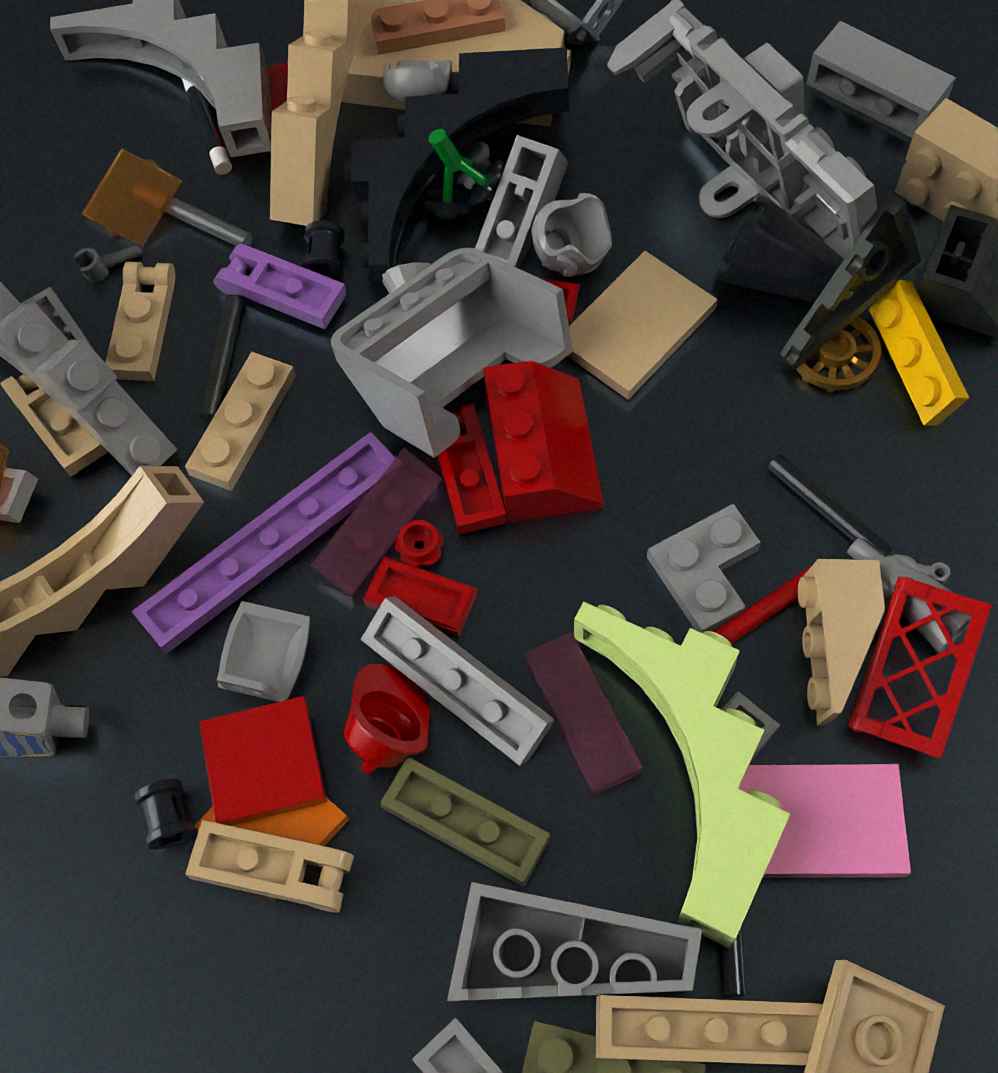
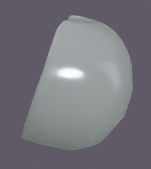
M402 60L396 64L394 69H390V63H387L383 73L384 88L393 99L405 105L406 96L447 94L451 85L452 61Z

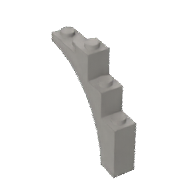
M133 0L132 4L50 17V30L65 61L90 58L125 59L159 67L190 82L215 108L218 125L230 157L271 151L272 108L270 74L260 44L253 43L227 48L216 13L186 18L179 0Z
M0 282V356L53 398L109 451L131 475L135 473L139 466H161L177 451L176 447L115 381L118 377L84 339L68 340L35 302L20 304Z

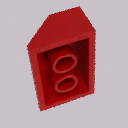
M532 360L483 367L486 401L507 523L603 509L604 503L579 379Z

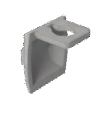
M242 601L230 624L225 639L219 673L216 679L218 688L276 702L287 700L298 678L305 657L310 617Z

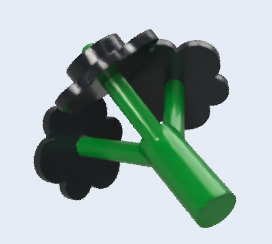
M443 129L434 130L429 135V142L445 164L444 185L439 190L430 189L423 192L424 209L428 212H433L439 218L453 219L458 217L459 214L469 213L470 204L474 206L477 202L489 201L494 197L501 179L500 171L503 168L504 161L498 159L492 165L488 160L490 148L483 141H476L459 153ZM453 184H464L467 189L471 190L470 195L462 191L455 192Z

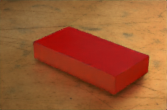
M383 556L363 600L366 607L378 610L385 598L396 596L443 634L459 639L477 597V588Z

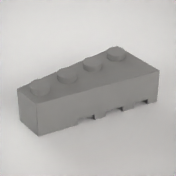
M471 882L447 1001L693 991L702 929Z

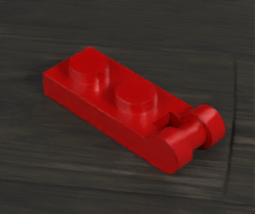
M474 403L459 406V411L452 414L457 417L460 431L464 430L465 434L459 435L458 439L437 457L459 535L505 524L507 523V517Z

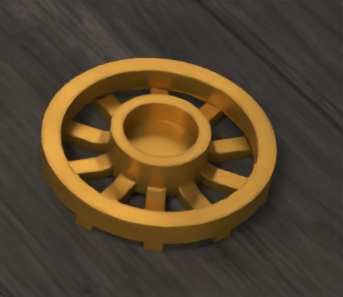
M857 316L848 324L855 328L851 333L841 330L805 361L818 360V363L812 369L803 363L796 370L803 377L804 381L827 389V392L860 387L861 384L874 374L880 360L881 344L875 330L865 320ZM863 333L869 345L856 346L855 339ZM871 353L872 359L870 363L856 358L854 354ZM851 364L864 371L855 376L848 365ZM824 367L829 369L828 378L818 374ZM841 369L846 379H836V370Z

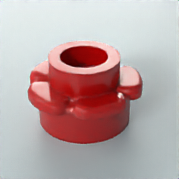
M414 520L401 528L395 539V550L400 553L402 563L414 567H419L421 564L430 566L441 557L440 547L443 546L444 539L441 532L429 522ZM418 542L424 543V547L421 549L415 548V544Z

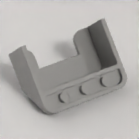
M461 248L447 253L339 328L331 338L336 361L382 426L433 458L451 446L460 435L457 417L443 407L484 377L483 367L500 365L507 359L512 363L532 360L552 368L573 352L563 289L474 248Z

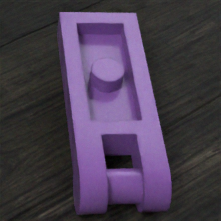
M244 244L236 245L229 256L231 262L228 267L221 268L213 279L215 286L227 295L238 294L323 329H326L347 295L344 283ZM246 272H252L249 277L245 275Z

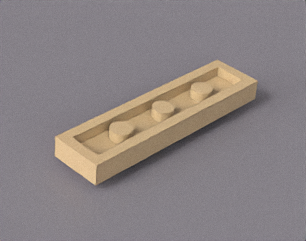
M598 995L596 996V1058L806 1065L823 1004Z

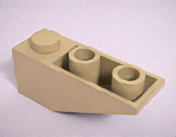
M817 559L804 574V577H801L799 580L798 601L802 608H806L807 626L804 629L802 638L803 652L806 658H811L812 677L809 679L807 687V699L809 707L816 711L817 726L827 725L842 713L885 611L879 560Z

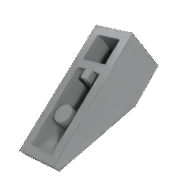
M519 135L516 136L475 249L519 269L533 243L531 228L535 217L543 206L555 201L569 161L559 149Z

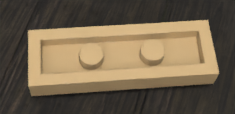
M254 352L250 353L185 465L190 476L229 491L233 490L296 378L293 366Z

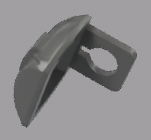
M527 0V3L534 10L563 29L564 39L567 43L586 45L600 40L599 35L618 10L623 0H596L583 20L579 19L555 0ZM609 2L608 7L603 13V15L600 18H598L601 9L604 7L606 3Z

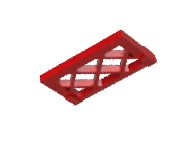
M898 576L894 593L848 727L852 728L854 732H863L941 759L992 604L915 581L910 577ZM907 597L924 601L931 615L902 628L899 621ZM934 605L943 607L944 609L937 612ZM954 611L972 616L964 641L956 646L941 620V617ZM936 621L950 648L920 662L905 634ZM901 637L915 665L885 679L882 672L892 642ZM953 654L957 662L947 692L938 697L923 668ZM919 671L933 699L903 713L889 684ZM884 687L898 716L885 722L867 717L875 692ZM937 705L940 713L932 737L928 738L913 733L906 719ZM902 721L906 730L893 725Z

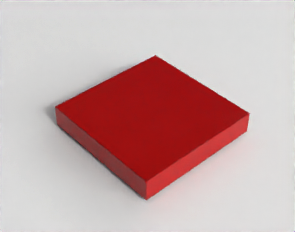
M304 696L199 721L216 823L233 826L327 802L308 705Z

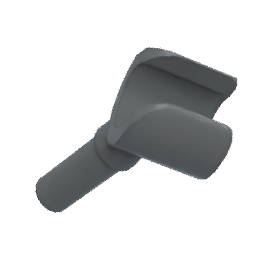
M139 245L113 254L109 253L100 256L93 248H83L75 254L74 259L81 267L80 272L88 281L98 283L106 278L109 268L142 256Z

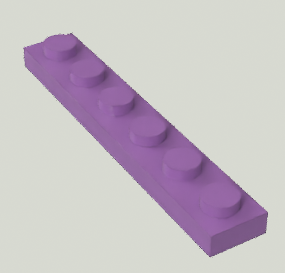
M369 432L135 608L132 613L165 654L169 653L403 473L401 463Z

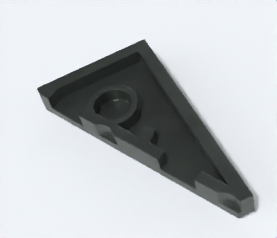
M892 193L884 200L782 349L780 356L792 369L796 370L921 262L904 201Z

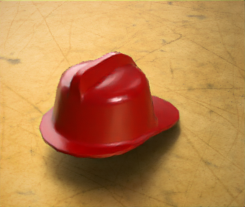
M369 664L359 670L354 680L351 710L344 727V737L352 751L362 758L363 772L370 774L378 766L393 768L403 763L411 754H419L425 751L428 743L430 710L428 700L421 687L397 668L385 664Z

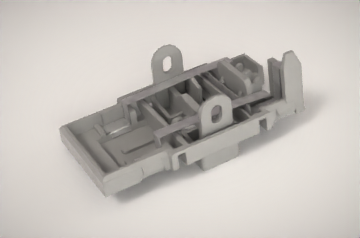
M671 0L667 6L616 46L607 67L614 75L634 68L644 83L648 82L675 59L679 58L682 67L671 75L677 82L674 92L685 127L691 134H700L731 165L702 187L699 200L700 206L706 214L716 218L729 217L751 203L755 196L760 193L768 197L801 225L808 227L821 241L845 259L877 212L875 187L865 177L862 168L853 158L849 156L845 158L839 151L836 152L829 136L821 128L816 127L814 129L809 124L808 118L804 115V80L802 74L767 42L742 59L725 39H718L716 31L711 26L703 25L685 8V5L680 0ZM685 51H688L693 57L687 63L681 57ZM710 137H717L720 141L716 144ZM721 147H726V153L721 149ZM729 186H735L739 189L736 194L726 201L718 202L714 199L717 194Z

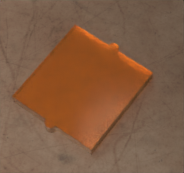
M121 148L82 214L105 227L106 232L111 236L118 234L143 248L182 181L158 168V165L152 159L145 161Z

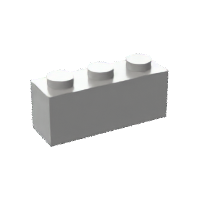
M840 21L814 51L806 84L912 138L917 128L945 98H949L956 77Z

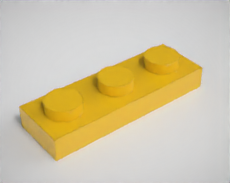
M899 280L869 308V311L923 425L938 426L969 399V396L913 282Z

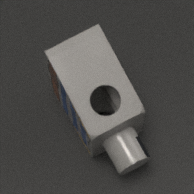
M0 678V757H50L56 753L58 737H86L89 725L88 706L62 705L54 686L47 682Z

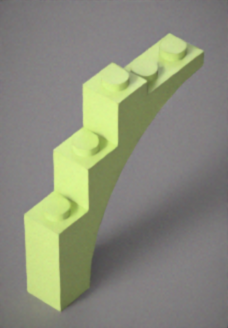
M583 601L574 618V639L610 659L643 689L665 718L684 756L694 793L697 843L692 881L678 923L687 927L702 929L703 936L730 949L790 816V813L780 809V802L772 796L757 790H750L748 794L739 789L764 733V729L755 726V721L747 714L730 708L725 711L716 708L734 671L740 650L731 647V643L725 637L715 632L704 631L700 633L692 628L689 629L680 646L674 643L673 638L669 634L658 628L646 627L643 629L626 621L624 615L612 607L606 605L595 607Z

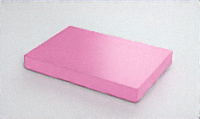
M899 764L749 765L739 789L748 794L750 790L764 792L780 802V809L790 813L763 878H907L911 874Z

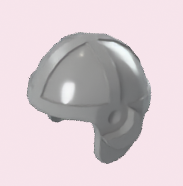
M579 193L578 198L574 200H557L546 204L536 215L531 228L535 252L542 265L550 271L563 274L562 276L565 277L581 276L590 273L599 266L612 246L611 230L604 204L598 197L590 193Z

